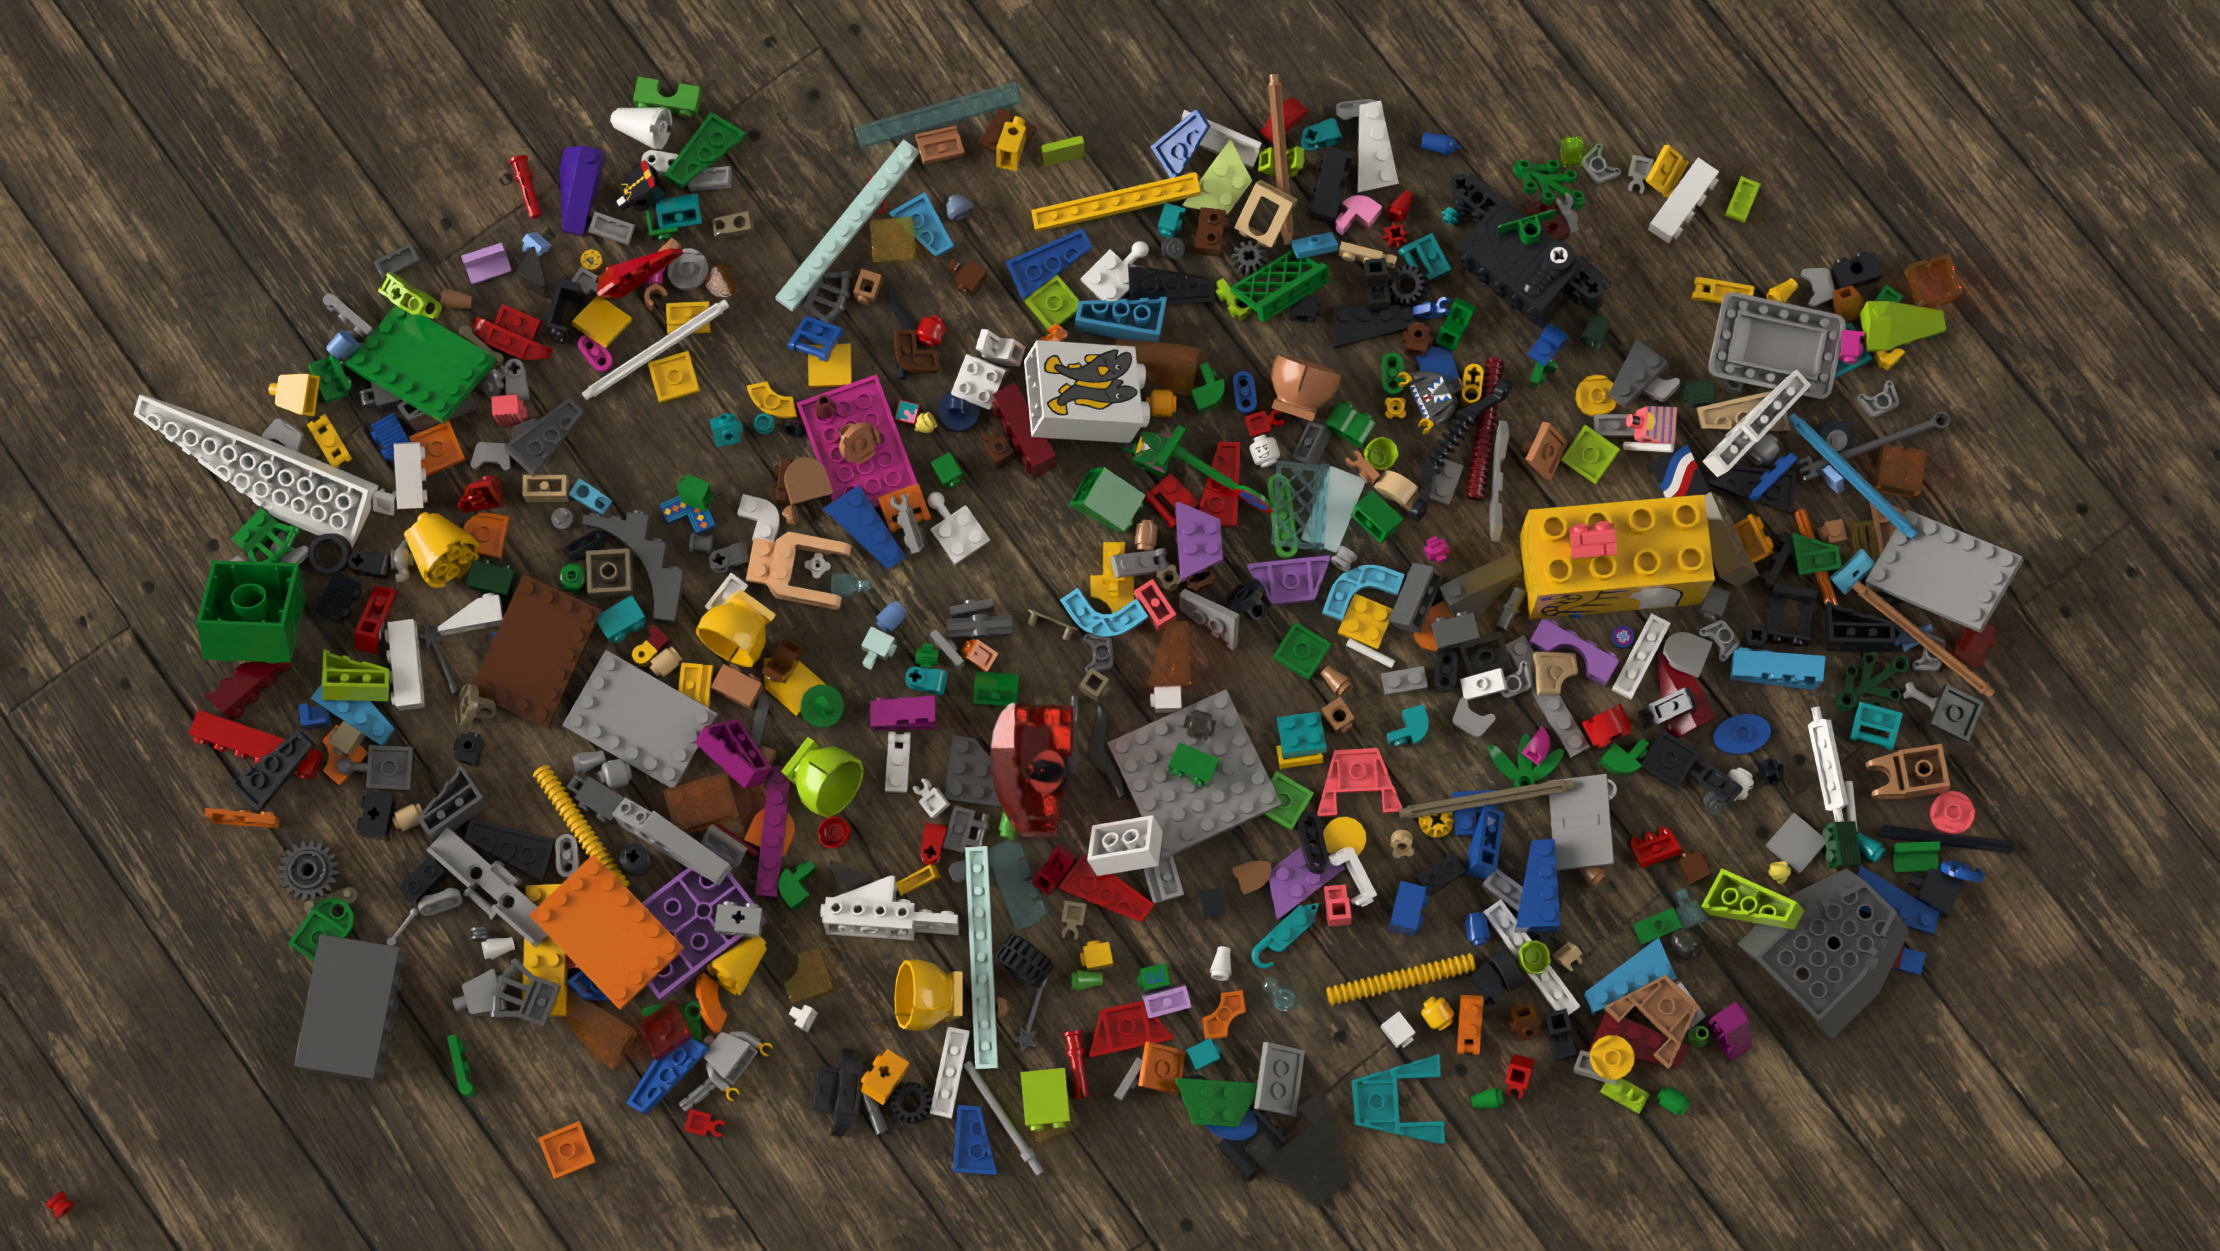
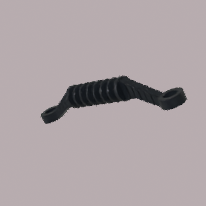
M1502 379L1497 384L1493 395L1457 411L1456 416L1460 420L1453 418L1451 422L1455 427L1450 425L1446 427L1450 434L1445 432L1441 434L1445 441L1438 439L1437 443L1440 448L1432 447L1435 455L1432 453L1427 454L1431 461L1423 460L1421 462L1420 499L1412 505L1409 511V518L1418 522L1425 515L1429 506L1431 483L1441 473L1437 466L1445 467L1446 464L1442 459H1451L1447 452L1454 454L1455 449L1452 445L1460 446L1457 438L1465 439L1462 431L1465 433L1470 432L1466 425L1474 426L1481 413L1504 401L1510 394L1513 383Z

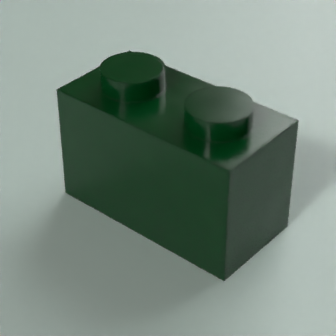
M486 559L473 560L466 585L470 590L486 594L495 593V595L511 599L517 573L513 570L512 566L507 564L497 566L492 565V562Z

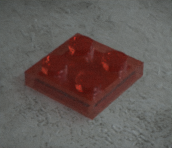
M671 1000L637 1024L653 1058L657 1061L693 1037L678 1003L674 1000Z

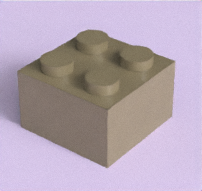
M629 548L586 551L587 593L591 599L634 596L633 557Z

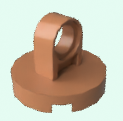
M867 422L846 424L839 430L841 437L840 453L850 463L861 464L868 461L876 453L874 449L877 443L880 445L879 432Z

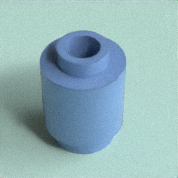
M894 601L892 604L889 603L875 617L878 621L876 625L884 633L886 631L891 633L905 619V615L908 612L897 601Z

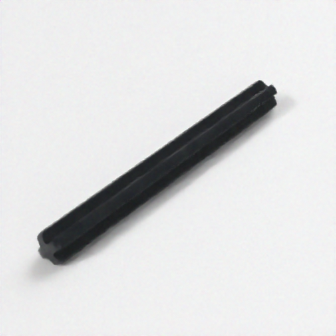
M1883 825L1881 828V836L1884 838L1916 842L1940 841V845L2001 853H2011L2013 849V842L2007 840Z

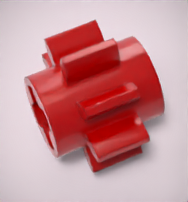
M1392 222V227L1384 228V232L1388 235H1384L1382 241L1388 242V248L1392 246L1399 250L1401 244H1407V240L1404 237L1409 235V231L1403 230L1404 224L1399 226ZM1396 234H1399V237L1397 236L1395 237V239L1392 238V235L1395 236Z

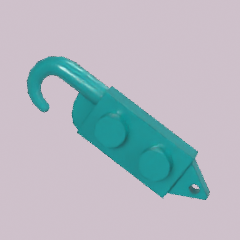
M1319 903L1305 906L1299 905L1268 933L1252 950L1251 957L1255 966L1261 969L1272 967L1274 965L1273 962L1264 964L1259 960L1260 953L1267 947L1275 952L1284 951L1315 923L1316 920L1314 918Z

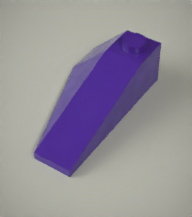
M586 146L568 147L564 150L559 171L562 228L565 233L584 237L606 161L603 150Z

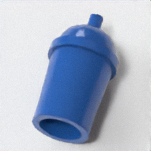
M1424 132L1421 149L1449 155L1455 149L1461 150V145H1456V140L1449 134L1442 135Z

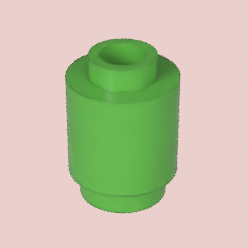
M1009 807L1008 810H1003L999 826L1001 838L1016 841L1017 836H1020L1025 816L1021 813V809Z

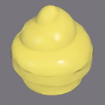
M930 412L926 414L921 413L917 417L915 431L931 433L937 427V422Z
M1784 861L1771 863L1768 870L1769 875L1772 876L1773 880H1777V883L1783 885L1791 874L1788 862Z

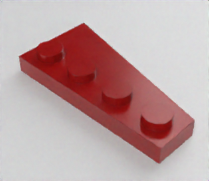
M1083 853L1058 889L1142 923L1155 904L1114 874L1097 876L1087 861L1088 855Z

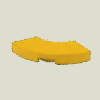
M768 381L747 385L751 399L761 411L778 419H798L793 397H784L776 394L770 388Z

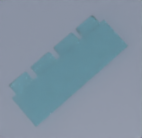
M1008 840L988 848V858L1014 927L1018 931L1041 922L1040 918L1047 915V911L1042 900L1033 902V899L1040 897L1038 888L1032 884L1033 880L1025 881V879L1033 875L1027 859L1019 862L1017 860L1025 856L1020 841L1011 843Z

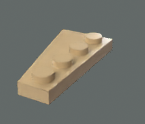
M1772 391L1697 407L1696 410L1701 429L1731 430ZM1787 413L1769 431H1791L1787 420Z

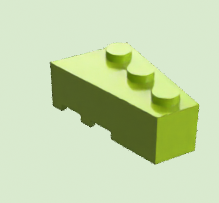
M323 649L322 700L389 701V669L365 661L360 663L350 660V657L345 655L340 657L330 654V651Z

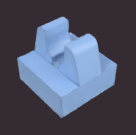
M537 232L526 234L522 240L524 242L522 251L527 252L531 248L533 254L530 258L532 259L539 258L544 252H548L552 246Z

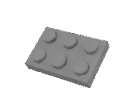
M1263 1042L1254 1109L1296 1117L1305 1050Z

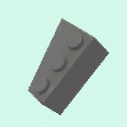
M470 394L448 420L479 409ZM405 401L397 406L415 432L441 423Z

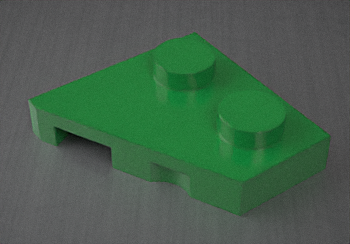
M1791 534L1797 575L1842 568L1838 546L1801 536L1800 534Z

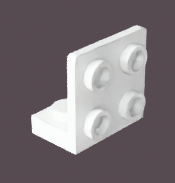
M966 354L951 394L983 408L991 409L993 394L999 390L1003 378H1007L1009 370L971 354Z

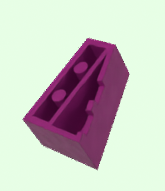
M935 696L899 697L897 699L876 698V701H871V730H937V702Z
M740 719L704 726L695 741L705 753L743 788L762 785L772 769Z
M1736 1001L1714 1015L1705 1024L1730 1062L1752 1048L1749 1020L1746 1017L1748 1013L1743 1005H1738Z

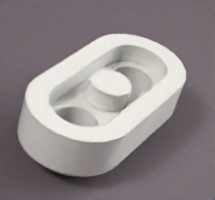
M649 150L643 154L641 162L644 160L648 162L650 158H655L656 160L653 163H648L657 169L659 174L664 175L670 167L669 163L674 161L678 155Z

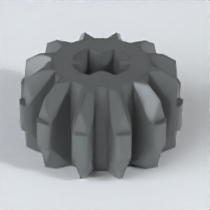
M1251 240L1247 246L1244 242H1241V248L1234 247L1235 254L1231 255V260L1234 261L1232 267L1238 268V274L1245 271L1246 277L1249 276L1250 272H1256L1257 269L1259 270L1264 267L1263 264L1267 263V258L1264 257L1266 254L1265 249L1259 250L1261 246L1259 243L1252 246L1253 242ZM1250 256L1253 257V260H1251V259H1249L1248 261L1245 260V257H1246V258H1249Z

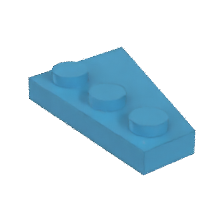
M925 192L889 212L900 225L936 258L955 248Z

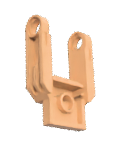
M793 532L785 533L776 539L775 542L754 538L746 581L767 585L776 599L828 609H840L841 596L789 586L788 584L791 579L796 549L826 555L832 553L850 557L852 546L840 541Z

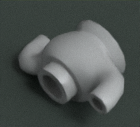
M406 539L403 540L396 550L391 549V569L396 568L399 571V574H396V582L407 581L410 576L408 569L410 566H414L415 559L409 551Z

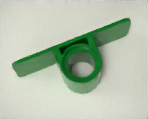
M1556 209L1498 226L1497 233L1503 234L1518 230L1520 239L1524 244L1534 245L1540 237V223L1554 219ZM1533 230L1536 234L1528 235L1525 231Z

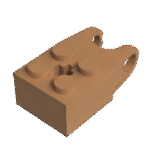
M1942 744L1898 750V752L1872 759L1865 764L1867 770L1884 772L1889 778L1887 785L1872 791L1871 796L1873 799H1909L1947 793L1950 788ZM1924 769V772L1927 771V773L1921 774L1919 770Z

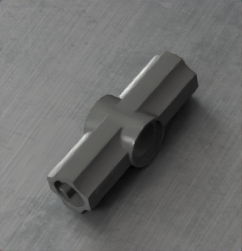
M987 614L971 615L970 618L947 619L948 639L966 637L987 639L997 635H1012V615L989 616Z

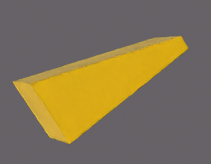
M928 865L896 882V886L902 896L941 878V875L936 865Z

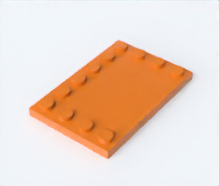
M594 854L529 915L620 1011L685 949Z

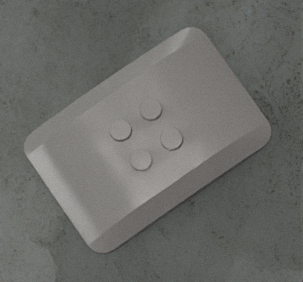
M1730 292L1722 300L1709 360V371L1713 376L1775 389L1793 371L1798 370L1811 384L1802 395L1824 399L1832 391L1841 350L1842 331L1845 330L1846 325L1845 320L1838 314Z

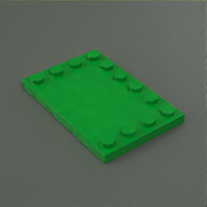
M395 305L348 359L345 365L358 375L444 424L495 365L497 360L495 356L427 317L410 314Z

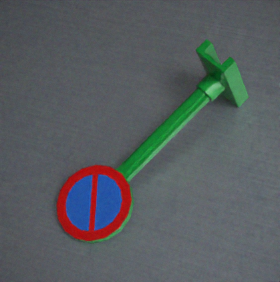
M1180 425L1177 426L1156 459L1155 466L1163 469L1173 456L1178 460L1185 461L1225 487L1235 490L1238 496L1252 507L1265 513L1273 512L1274 506L1263 495L1249 487L1237 485L1229 477L1186 452V449L1180 446L1186 429Z

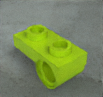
M1224 278L1216 282L1215 293L1220 301L1227 303L1230 315L1233 318L1237 317L1240 322L1246 319L1252 312V308L1249 306L1240 308L1237 305L1241 300L1230 292V286Z

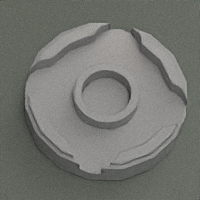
M687 248L683 249L684 254L668 265L667 271L668 278L672 284L684 291L699 287L708 274V263L705 256L695 249Z

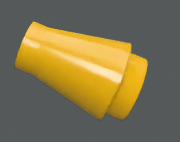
M1790 278L1769 289L1766 297L1769 300L1786 303L1793 292L1798 289V284L1794 279Z

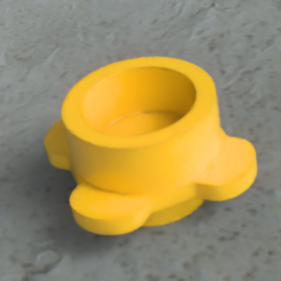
M1402 397L1387 398L1385 400V405L1387 406L1385 416L1389 419L1392 417L1404 418L1406 416V411L1404 410L1406 400Z

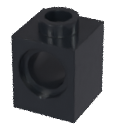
M1307 295L1291 305L1290 320L1315 323L1316 316L1320 317L1321 304L1317 303L1318 296Z

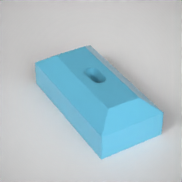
M1860 549L1842 568H1839L1829 578L1841 593L1846 595L1857 581H1861L1871 572L1875 563L1863 549Z

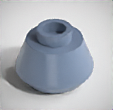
M955 194L948 199L949 202L946 204L949 219L958 221L973 212L974 204L964 195Z

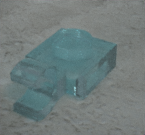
M832 574L831 594L841 597H853L854 591L869 592L870 583H868V580H854V574Z
M1685 888L1677 891L1675 895L1681 907L1675 910L1684 930L1704 922L1705 918L1697 900L1690 903Z

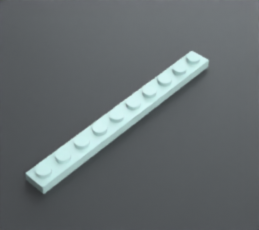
M903 139L776 295V301L792 312L920 156L917 148Z
M988 846L965 847L975 1069L998 1068Z

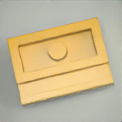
M1664 145L1645 181L1658 192H1661L1665 198H1669L1689 162L1684 160L1683 156L1670 145Z
M710 302L666 303L667 334L669 335L710 308ZM710 322L691 334L711 333Z
M681 663L678 691L709 708L714 666Z

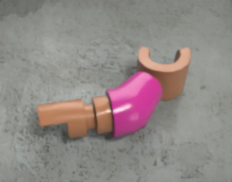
M670 238L658 252L670 248L680 249L681 245L675 239ZM665 268L646 281L648 288L645 291L644 303L649 310H653L654 302L650 299L651 295L659 294L662 296V299L668 298L667 291L661 286Z

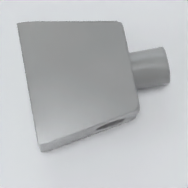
M491 969L462 984L464 995L452 999L455 1010L459 1011L468 1008L472 1017L490 1015L493 1003V996L491 994L493 990H496L499 982L497 981V971ZM501 999V1011H508L506 1001Z

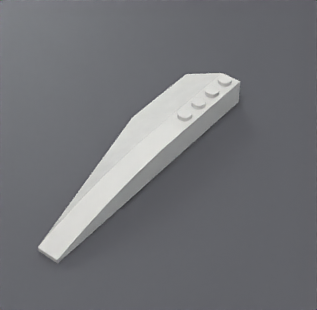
M142 394L139 395L134 411L136 417L154 430L163 433L166 439L178 444L188 455H193L203 466L225 482H230L240 493H245L253 499L255 504L268 510L270 515L318 536L326 533L340 534L350 542L353 548L373 506V495L375 490H378V485L237 427Z

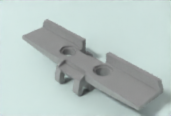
M448 827L427 849L435 859L468 887L463 895L466 898L469 897L481 907L492 921L498 916L502 917L536 948L547 937V934L529 916L537 906L516 888L517 885L522 883V880L517 876L513 877L504 869L505 865L501 861H495L490 865ZM476 867L482 870V876L479 879L471 877V871ZM481 886L498 903L496 905L493 904V906L490 905L475 890ZM512 896L514 898V905L511 908H506L505 902Z

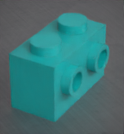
M698 193L665 198L656 203V213L660 229L702 223Z
M631 595L602 612L597 623L611 644L622 641L626 638V634L632 631L637 632L645 626L644 624L647 623V620Z

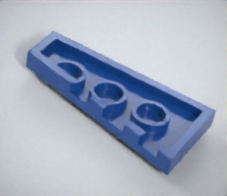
M859 485L823 508L827 514L887 569H890L906 558Z
M674 1028L630 1096L627 1104L647 1115L710 1049Z

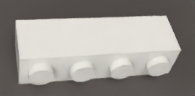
M1697 158L1654 217L1648 230L1668 244L1673 238L1677 240L1683 231L1681 227L1684 222L1689 223L1695 215V212H1693L1697 205L1701 207L1707 196L1705 193L1708 189L1713 190L1717 185L1719 171L1700 158Z
M414 619L387 622L388 629H385V639L390 645V650H387V660L392 665V671H389L390 684L394 686V692H391L392 705H395L399 711L425 708L417 623Z

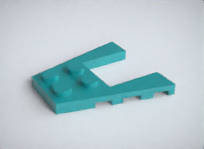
M1434 1055L1352 1080L1354 1126L1437 1144H1445L1444 1121L1400 1123L1397 1079L1440 1078V1055Z

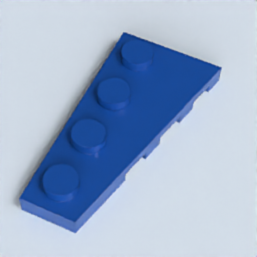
M1082 228L1006 261V266L1022 300L1024 301L1025 298L1088 253L1092 246Z
M1859 867L1857 876L1866 881L1898 913L1908 928L1930 935L1934 934L1939 912L1864 867ZM1861 907L1859 909L1860 913L1871 916L1869 908Z

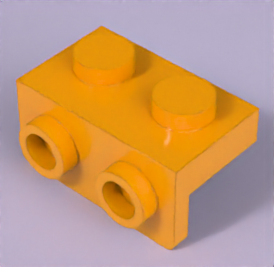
M1750 514L1747 516L1748 518L1734 524L1755 564L1774 554L1771 549L1774 547V544L1769 536H1765L1762 530L1765 527L1761 518Z

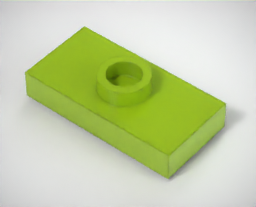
M1741 176L1725 216L1745 223L1761 184Z

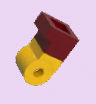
M654 624L648 629L651 636L632 651L634 661L641 667L650 665V660L672 643Z

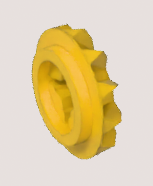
M1452 812L1442 813L1440 820L1443 824L1437 823L1433 827H1431L1433 821L1430 818L1431 816L1419 817L1421 830L1426 835L1434 838L1447 835L1454 824Z

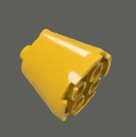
M428 512L420 514L417 519L418 521L405 531L404 537L425 582L433 588L445 587V582L455 577L460 579L470 571L472 561H477L479 558L477 552L480 544L473 536L441 514H429Z

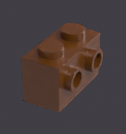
M1200 208L1195 254L1220 257L1221 250H1225L1227 238L1223 237V232L1228 230L1229 226L1226 210Z

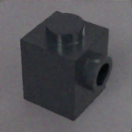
M470 731L468 734L461 733L460 738H456L453 750L455 754L453 758L457 762L478 767L485 741L480 738V734Z

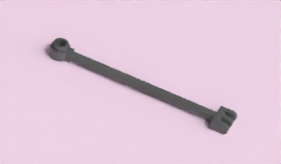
M1937 412L1927 422L1838 454L1846 460L1930 429L1944 430L1949 425L1950 419L1945 420L1943 425H1938L1936 420L1940 419L1943 421L1949 415L1945 412ZM1810 456L1795 462L1797 466L1806 465V467L1799 469L1800 474L1809 472L1808 475L1802 477L1803 482L1817 478L1816 470L1831 465L1825 458L1812 462Z

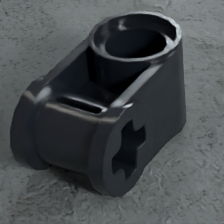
M355 551L349 556L348 563L352 571L357 575L388 579L391 555ZM362 560L363 563H360V565L357 567L355 563H359V561Z

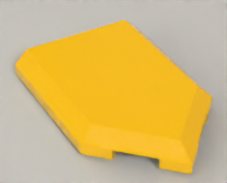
M773 657L764 658V666L769 661H771ZM800 661L785 684L773 682L764 675L765 689L795 716L801 713L800 702L803 694L815 685H826Z

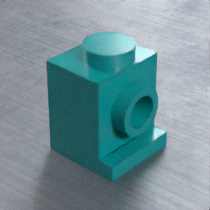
M1165 203L1158 223V233H1161V236L1173 238L1175 232L1180 231L1183 219L1185 218V208Z

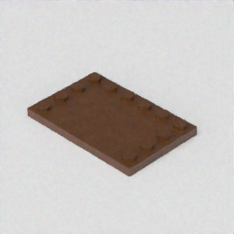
M523 574L474 682V685L478 687L479 697L493 700L496 705L549 729L602 613V609Z

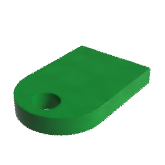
M327 898L318 902L288 944L315 962L320 935L346 939L352 931L354 913L351 907L338 898ZM337 905L344 907V913L340 917H335L332 912L333 908Z

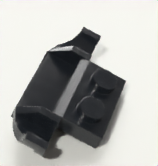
M841 1048L842 1060L839 1069L817 1066L811 1111L833 1114L834 1122L830 1136L842 1137L858 1116L862 1089L861 1079L863 1078L864 1071L862 1070L860 1059L853 1049Z

